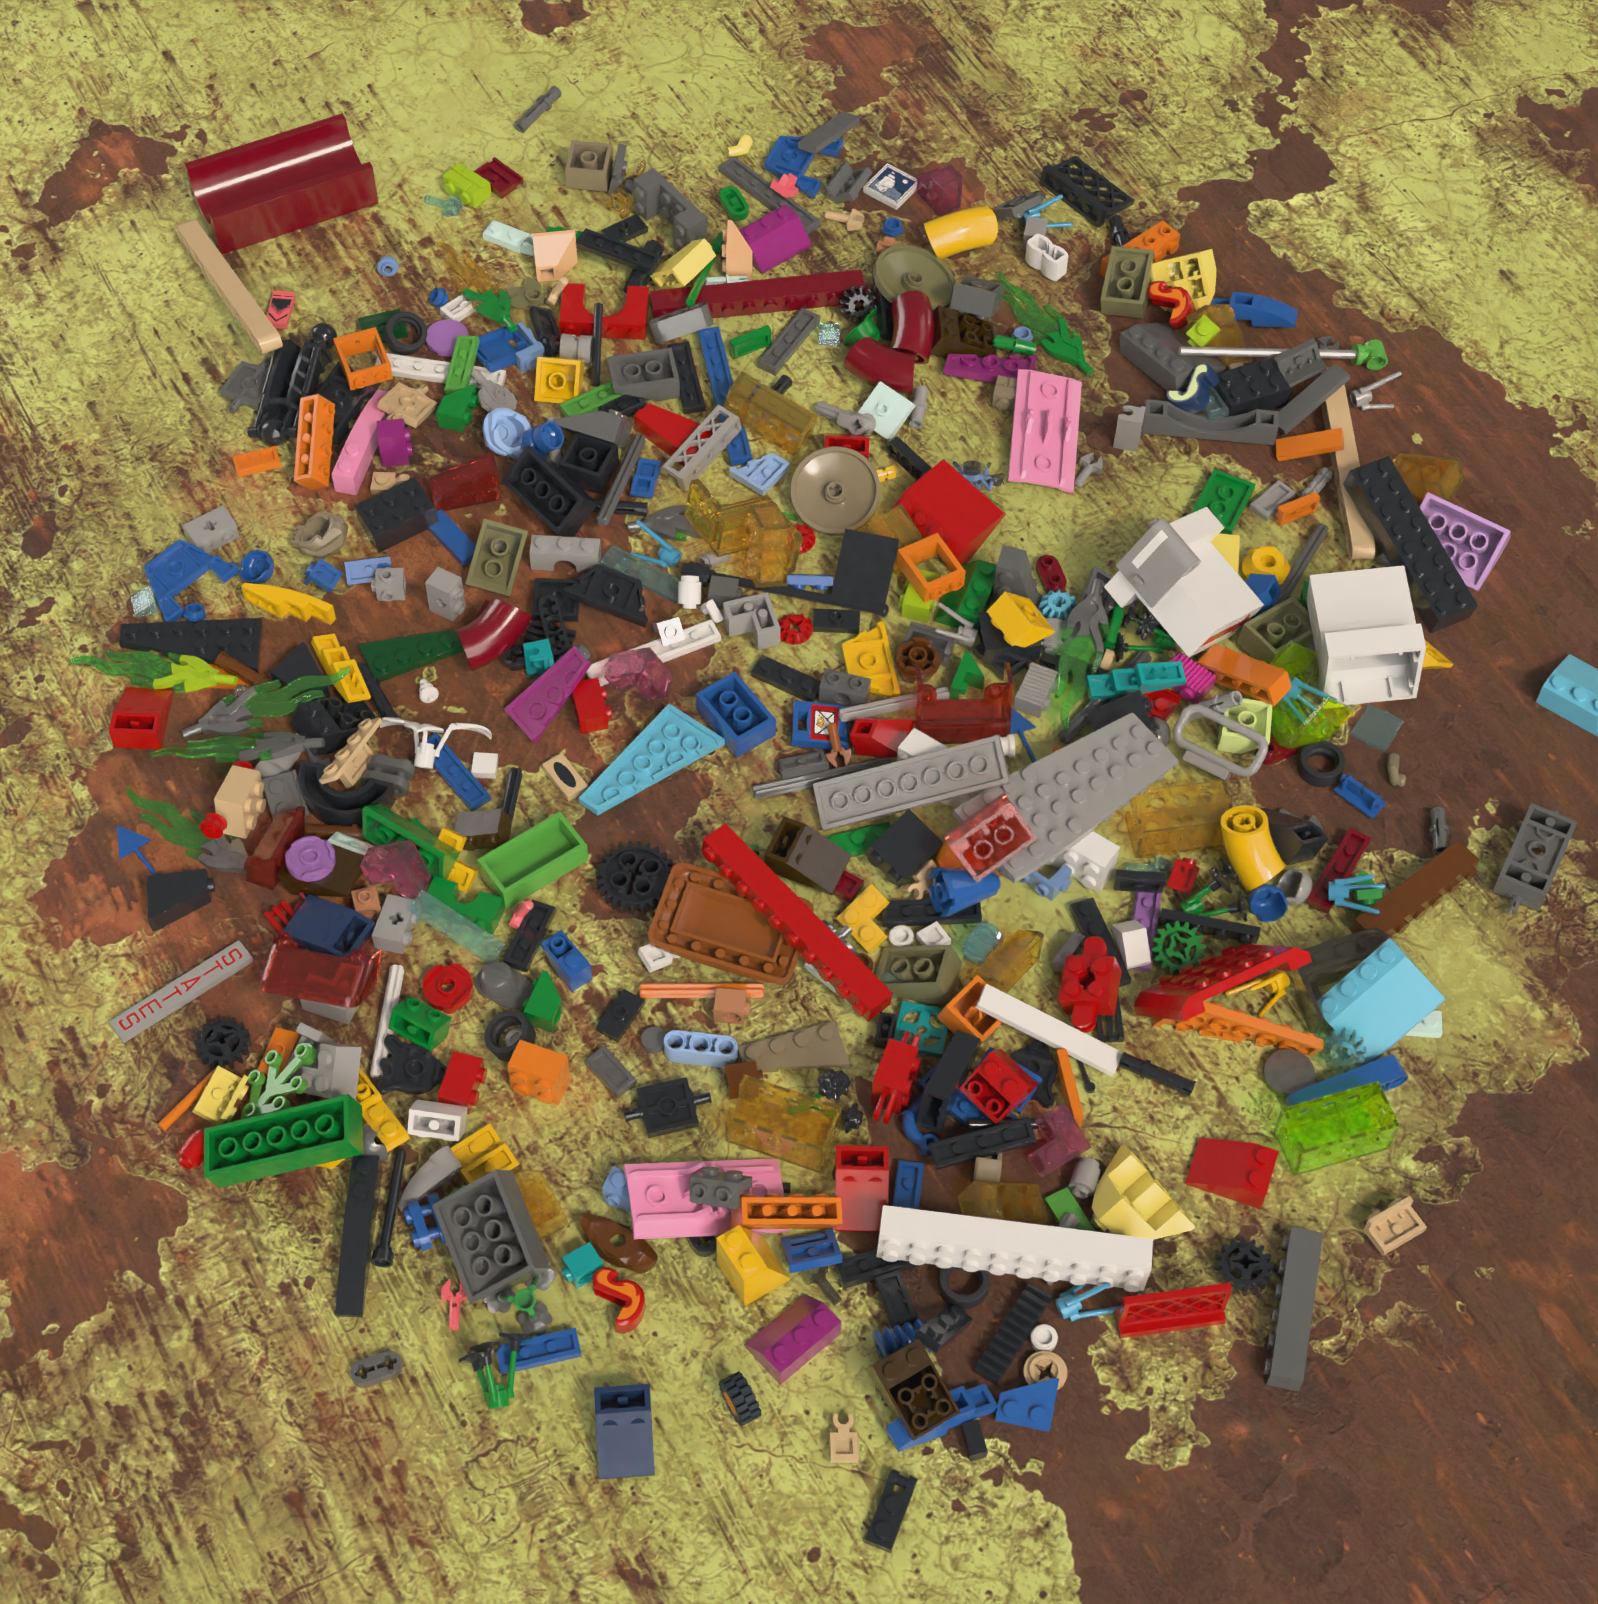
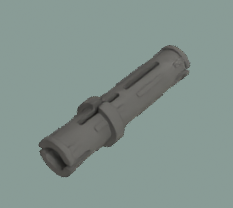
M552 86L544 95L537 98V102L514 123L517 131L524 133L545 111H549L552 108V104L562 96L558 87Z

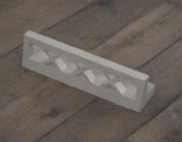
M718 404L662 466L663 470L677 478L679 487L687 491L742 430L739 417ZM719 414L727 417L723 423H714V419ZM713 430V435L710 438H700L703 431ZM699 446L696 454H686V450L689 447ZM675 462H685V466L679 472L672 468Z

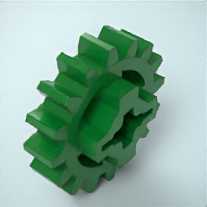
M1175 921L1173 928L1167 923L1164 925L1165 932L1161 929L1157 930L1156 933L1160 937L1152 939V942L1157 944L1156 947L1150 949L1151 952L1157 953L1153 961L1160 960L1161 965L1159 969L1168 967V974L1170 975L1174 970H1177V974H1180L1179 970L1191 965L1195 967L1200 964L1197 959L1205 958V955L1200 953V950L1206 948V945L1199 942L1204 937L1203 935H1195L1197 927L1191 930L1188 929V922H1185L1180 927L1179 921ZM1176 932H1182L1188 935L1190 938H1182ZM1166 938L1168 944L1166 950L1162 951V944ZM1176 944L1183 945L1184 949L1181 950V953L1174 952L1173 948ZM1194 946V954L1190 960L1189 951ZM1167 959H1176L1180 965L1173 964Z

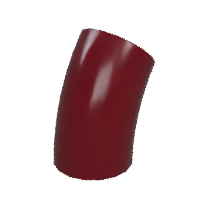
M917 290L907 291L900 294L891 306L893 337L890 348L902 352L915 353L914 364H927L934 338L933 309L929 297L924 292Z
M872 337L862 338L852 346L845 357L844 367L846 370L874 387L881 381L898 394L912 395L915 353L891 349L877 342Z
M492 598L486 609L474 621L457 629L472 672L488 665L507 652L526 630L532 616L506 602Z

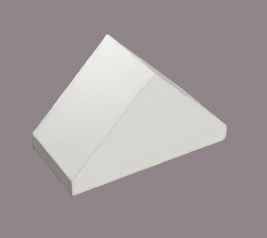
M1137 920L1113 924L1111 928L1126 969L1151 964L1146 927Z

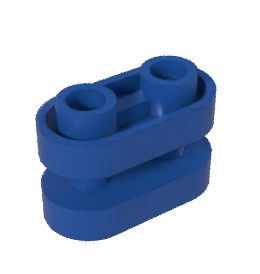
M438 1193L427 1196L429 1204L419 1206L416 1199L407 1202L408 1208L403 1209L407 1224L413 1223L415 1229L414 1232H411L415 1248L421 1247L422 1251L432 1248V1239L440 1237L442 1244L446 1243L432 1207L433 1204L440 1201ZM432 1214L436 1227L427 1230L423 1217Z

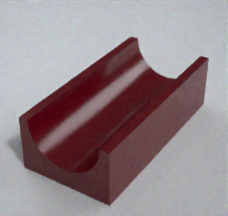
M343 113L184 163L193 201L221 255L379 204L373 167L370 162L361 164L353 146Z

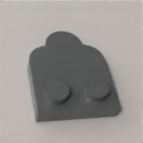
M1041 190L1015 197L992 210L996 218L1001 217V220L1010 217L1017 219L1024 215V211L1041 204L1046 196L1042 194Z

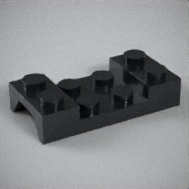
M339 361L316 392V394L335 404L332 443L337 445L340 444L349 431L348 423L366 397L371 399L381 385L380 382L350 390Z

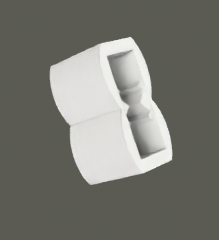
M1036 234L1027 241L1025 260L1031 267L1041 270L1042 274L1048 279L1057 281L1066 274L1068 254L1063 248L1053 245L1047 237Z

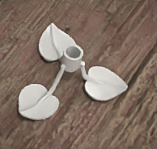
M394 717L382 718L383 722L380 724V728L391 725H404L413 729L414 753H416L414 766L426 769H433L434 759L439 757L440 750L452 730H472L486 735L490 740L492 738L491 731L484 726L472 723H451L436 750H434V745L427 743L428 731L443 733L444 729ZM423 731L422 743L420 742L419 746L418 733Z

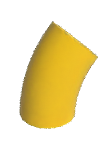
M988 206L963 209L924 223L936 256L941 260L964 251L993 244L998 233L996 216Z
M1240 805L1225 811L1221 816V832L1224 846L1233 869L1248 892L1273 878L1286 865L1275 848L1269 830L1268 817L1264 811L1249 805Z

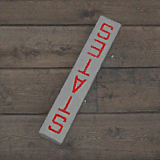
M238 940L110 1020L109 1024L124 1044L254 962L253 958Z

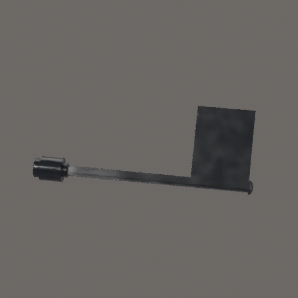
M845 529L831 595L716 573L715 570H712V565L694 561L683 563L681 576H699V582H701L702 587H708L712 575L737 578L741 588L883 615L884 618L889 613L886 601L899 539Z

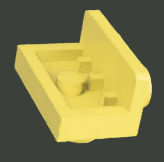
M217 1066L192 1112L215 1125H221L225 1121L230 1122L237 1110L234 1107L237 1098L242 1100L249 1086L245 1085L249 1077L243 1075L240 1078Z

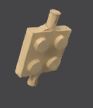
M399 382L379 400L377 408L389 415L386 420L404 419L405 424L417 428L436 409L437 402L425 395L429 390L427 385L422 384L418 389H414Z

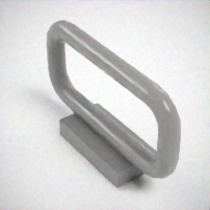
M1192 704L1184 708L1173 729L1174 741L1178 746L1186 750L1182 758L1183 760L1226 781H1229L1232 773L1241 777L1254 775L1260 769L1268 752V742L1262 734L1200 704ZM1194 713L1200 714L1257 742L1259 749L1252 764L1246 768L1241 767L1186 740L1182 736V731L1189 717Z

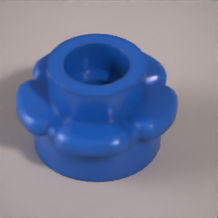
M897 218L887 219L883 232L889 237L898 236V234L903 232L901 221Z
M436 287L431 292L429 301L435 308L444 306L447 303L448 294L446 289Z
M198 603L188 604L185 607L183 617L193 622L204 620L206 618L204 606Z

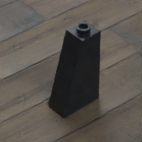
M957 1029L924 1089L916 1121L917 1125L936 1133H941L960 1093L959 1088L964 1084L975 1061L981 1041L980 1038Z

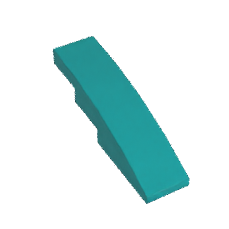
M1182 661L1136 664L1135 668L1112 669L1110 674L1087 675L1085 678L1089 701L1120 698L1138 690L1145 694L1183 685L1187 682Z

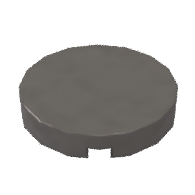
M1283 1049L1272 1053L1266 1060L1263 1077L1272 1092L1287 1098L1293 1092L1313 1085L1315 1070L1309 1058L1301 1052Z

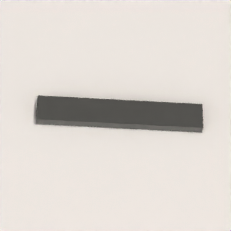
M733 156L719 166L720 173L769 210L774 211L786 204L799 216L807 235L820 226L819 219L792 199L785 198L770 188L771 184L736 157Z

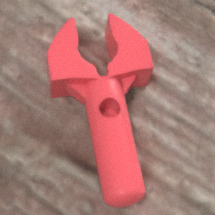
M530 900L524 903L520 902L512 912L513 916L508 921V925L517 929L524 916L533 908V902Z
M449 1279L441 1288V1298L449 1302L448 1328L450 1330L459 1329L460 1303L463 1300H468L461 1280L460 1290L456 1293V1296H453L451 1292L452 1283L451 1279Z

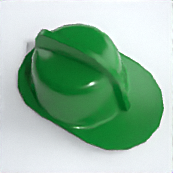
M877 308L873 309L866 319L849 333L843 342L844 346L849 344L853 346L865 337H872L878 342L880 337L879 330L872 321Z

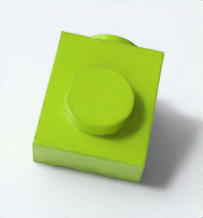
M1204 314L1186 333L1189 338L1187 342L1192 347H1206L1221 330Z

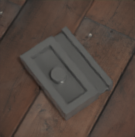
M618 145L608 194L616 196L618 188L623 186L625 176L621 175V173L625 174L627 161H624L627 145Z
M296 770L261 779V782H264L265 795L276 827L310 817Z

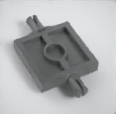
M265 356L259 365L241 361L220 389L221 397L232 400V403L227 407L230 413L235 414L241 405L259 410L271 357Z

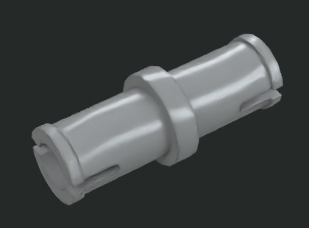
M918 385L914 388L912 403L915 405V408L911 412L909 421L910 427L914 429L923 427L924 413H926L928 408L926 403L928 388L923 385Z

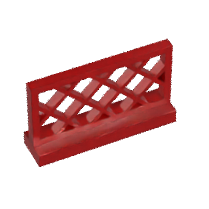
M1231 1283L1123 1297L1120 1309H1115L1114 1312L1119 1338L1225 1324L1226 1316L1224 1311L1232 1292Z

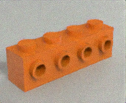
M1162 220L1121 247L1154 250L1153 263L1170 254H1174L1178 250L1180 233ZM1110 254L1102 258L1100 274L1104 278Z
M319 394L300 398L294 481L309 490L329 487L335 404Z
M1214 644L1197 661V664L1215 674L1216 684L1239 691L1244 695L1273 706L1292 688L1289 675L1285 669L1272 666L1262 660H1256L1246 654L1232 651L1228 647Z
M741 1194L739 1208L735 1210L730 1209L731 1229L738 1225L747 1229H825L843 1224L841 1197H829V1194L813 1195V1197H805V1194H792L789 1197H780V1194H766L764 1197H755V1194Z

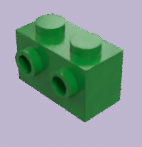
M409 995L392 1009L388 1029L432 1051L447 1038L452 1018Z

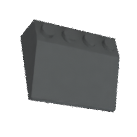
M1170 323L1136 324L1120 333V354L1167 391L1186 392L1194 368L1201 363H1208L1216 373L1226 369V366L1214 356L1179 355V347L1192 346L1187 342L1189 340L1188 336L1179 329L1173 330Z
M495 1169L432 1205L470 1304L529 1281L551 1269L512 1170Z

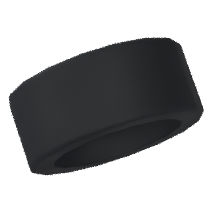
M401 311L394 314L387 322L384 330V340L387 346L393 352L400 355H412L418 352L427 337V327L424 321L417 314L409 311ZM399 322L411 324L418 333L416 342L411 345L399 342L393 334L394 326Z
M1318 740L1310 742L1303 748L1298 760V772L1301 778L1306 783L1315 787L1325 788L1333 786L1340 780L1345 767V756L1342 750L1328 741ZM1316 755L1324 756L1334 763L1335 769L1327 773L1318 772L1309 766L1308 759Z
M514 1010L504 1011L496 1015L489 1022L484 1035V1040L489 1050L499 1060L505 1062L510 1061L519 1040L534 1044L536 1039L534 1026L522 1013ZM513 1025H521L522 1033L519 1039L513 1045L500 1048L498 1042L501 1034Z
M941 1268L938 1289L941 1297L948 1305L953 1304L967 1310L977 1307L984 1301L989 1289L990 1276L988 1271L978 1270L974 1272L980 1281L979 1288L974 1294L964 1296L953 1292L948 1284L950 1274L955 1270L963 1268Z

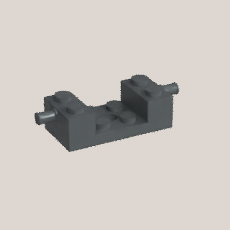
M654 168L633 179V181L631 179L626 181L625 187L633 194V209L638 215H641L647 221L660 213L663 219H667L674 226L673 246L676 251L679 252L692 241L703 238L706 240L707 217Z
M1530 804L1492 891L1510 900L1506 909L1507 913H1510L1512 907H1514L1511 915H1516L1520 904L1537 911L1540 910L1577 821L1560 815L1558 810L1554 812V808L1548 810L1536 804ZM1538 848L1543 852V855H1536L1531 849Z

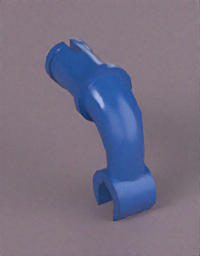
M918 1095L910 1107L901 1113L902 1130L909 1140L919 1146V1151L923 1155L931 1156L927 1144L936 1142L938 1139L932 1134H922L917 1127L916 1121L923 1097Z

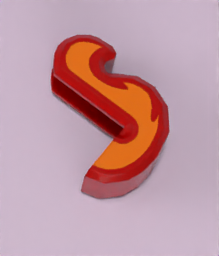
M1154 281L1148 286L1147 294L1153 305L1173 308L1169 322L1173 330L1181 329L1190 322L1194 312V303L1187 290L1176 286L1169 288L1164 281Z
M609 1267L598 1269L592 1277L595 1295L623 1307L615 1321V1333L625 1334L634 1330L642 1321L646 1309L643 1289L636 1282L628 1279L618 1281V1272L615 1269Z

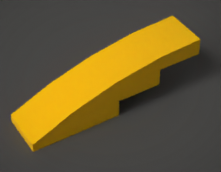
M243 583L241 586L246 601L281 619L289 613L305 622L311 616L329 625L336 620L333 605L313 596L270 585Z
M335 633L314 636L311 644L318 659L343 698L348 703L370 699L371 695L355 659L350 660L345 646L340 647Z

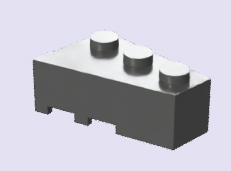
M1003 545L996 566L992 605L1004 592H1009L1029 598L1038 609L1042 596L1041 593H1038L1036 588L1037 581L1033 579L1031 574L1032 567L1026 550Z

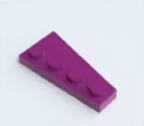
M948 354L944 374L996 384L998 375L1017 379L1018 369L1034 370L1037 356L1029 355V359H1019V355H1009V358H997V355L978 358L976 354Z
M574 646L504 710L531 741L536 744L592 664Z

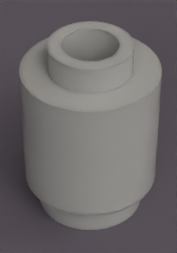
M1082 1157L1075 1164L1069 1189L1076 1197L1087 1198L1094 1195L1100 1175V1165L1096 1160Z

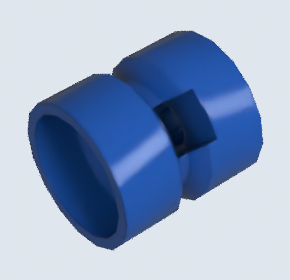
M552 421L528 429L522 436L524 449L528 445L543 451L545 454L559 449L564 441L562 429Z

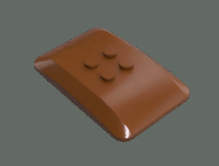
M681 862L673 866L648 931V941L652 946L710 967L769 983L782 985L791 980L800 952L795 947L788 945L778 929L774 930L769 925L767 918L762 913L754 910L751 902L736 891L734 884L729 879L723 878L719 872L689 863ZM799 897L812 911H814V907L809 900Z

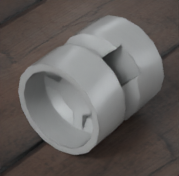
M575 334L561 335L560 357L584 359V364L592 363L593 336L580 335L579 338H576Z

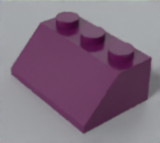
M786 204L739 230L753 251V267L761 274L811 247V241L799 216Z
M804 1294L746 1342L744 1347L781 1385L841 1334L842 1321L823 1302Z

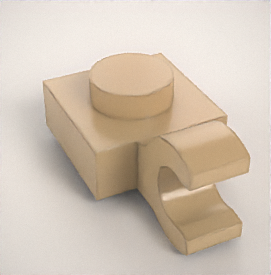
M373 472L370 487L371 494L378 495L409 480L410 476L401 474L397 477L394 472Z

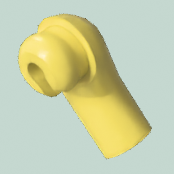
M743 135L740 137L737 146L727 147L728 157L747 154L753 143L751 136Z

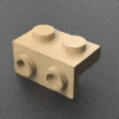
M1411 1196L1403 1200L1397 1198L1388 1205V1209L1382 1212L1377 1210L1367 1217L1368 1221L1363 1231L1382 1256L1423 1233L1427 1228L1411 1207L1413 1202Z

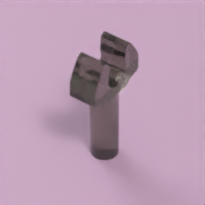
M828 1266L816 1268L819 1271L816 1274L811 1273L809 1270L802 1271L803 1281L806 1285L818 1284L833 1305L838 1304L842 1300L826 1279Z

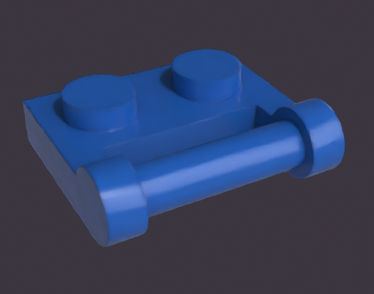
M833 1227L825 1228L824 1232L790 1239L788 1236L780 1238L782 1251L790 1273L843 1263Z

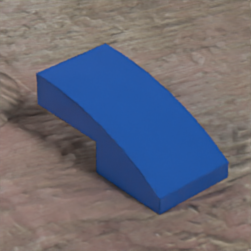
M639 458L630 496L653 499L661 471V461Z

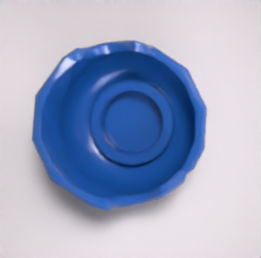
M256 549L249 552L240 561L242 567L238 574L245 582L263 584L273 575L274 560L266 551Z
M1265 883L1253 889L1248 897L1251 913L1256 914L1262 922L1276 921L1283 917L1288 910L1284 892L1271 883Z

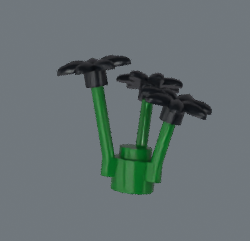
M1135 601L1128 608V613L1124 615L1121 627L1126 628L1129 621L1134 623L1137 621L1140 627L1136 630L1135 634H1141V640L1146 638L1147 633L1150 636L1153 635L1152 642L1155 646L1128 645V643H1124L1125 635H1121L1118 632L1114 644L1115 648L1113 649L1116 662L1123 660V652H1128V650H1144L1162 654L1164 649L1171 651L1175 646L1176 642L1169 633L1157 627L1159 622L1154 620L1153 614L1149 615L1148 612H1145L1142 619L1139 617V614L1135 613L1138 608V601Z

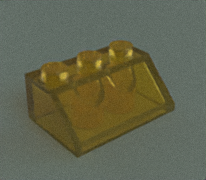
M1018 929L1012 936L1008 935L1003 940L1001 948L997 952L992 951L981 968L977 967L974 969L969 977L970 982L979 975L988 985L1007 993L1040 959L1044 934L1040 931Z

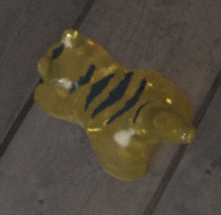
M645 160L641 161L632 176H628L622 181L620 189L616 194L611 193V201L606 205L608 211H619L621 219L629 217L634 204L633 194L625 187V183L627 180L631 179L633 181V179L643 174L646 166Z

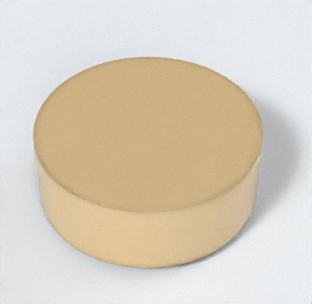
M1108 648L1100 664V668H1103L1105 673L1108 672L1115 652Z

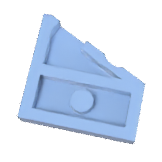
M770 453L760 459L748 461L747 466L742 468H730L729 476L764 496L790 470V463L778 455Z

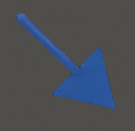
M1007 704L1003 737H1006L1008 734L1014 735L1018 733L1032 763L1036 762L1035 756L1023 732L1034 729L1036 726Z
M117 825L119 859L135 852L150 873L158 875L139 850L140 847L152 840Z

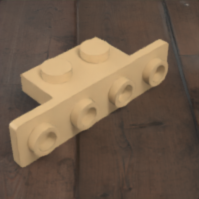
M380 717L372 720L370 718L365 719L358 725L359 729L347 739V745L336 753V759L323 770L324 774L319 779L321 784L340 779L346 788L354 786L367 769L370 757L374 755L366 742L383 722Z

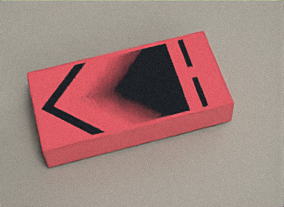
M273 291L267 318L275 328H288L296 298L295 292Z

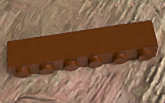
M1459 840L1455 841L1373 905L1371 908L1378 909L1380 911L1379 914L1364 912L1355 919L1351 933L1373 952L1389 938L1392 939L1394 934L1403 933L1413 919L1419 920L1426 913L1427 908L1437 906L1446 893L1452 894L1460 886V882L1464 879L1470 880L1477 872L1476 866L1479 858Z

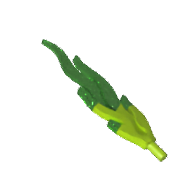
M105 650L106 656L113 661L134 662L128 664L112 663L95 656H80L69 660L70 664H90L110 676L135 675L146 677L148 679L130 677V681L133 685L147 689L173 687L174 692L184 693L217 686L219 683L236 685L238 682L237 676L220 674L219 670L214 669L198 657L171 652L167 653L169 660L174 663L154 653L145 651L112 652Z

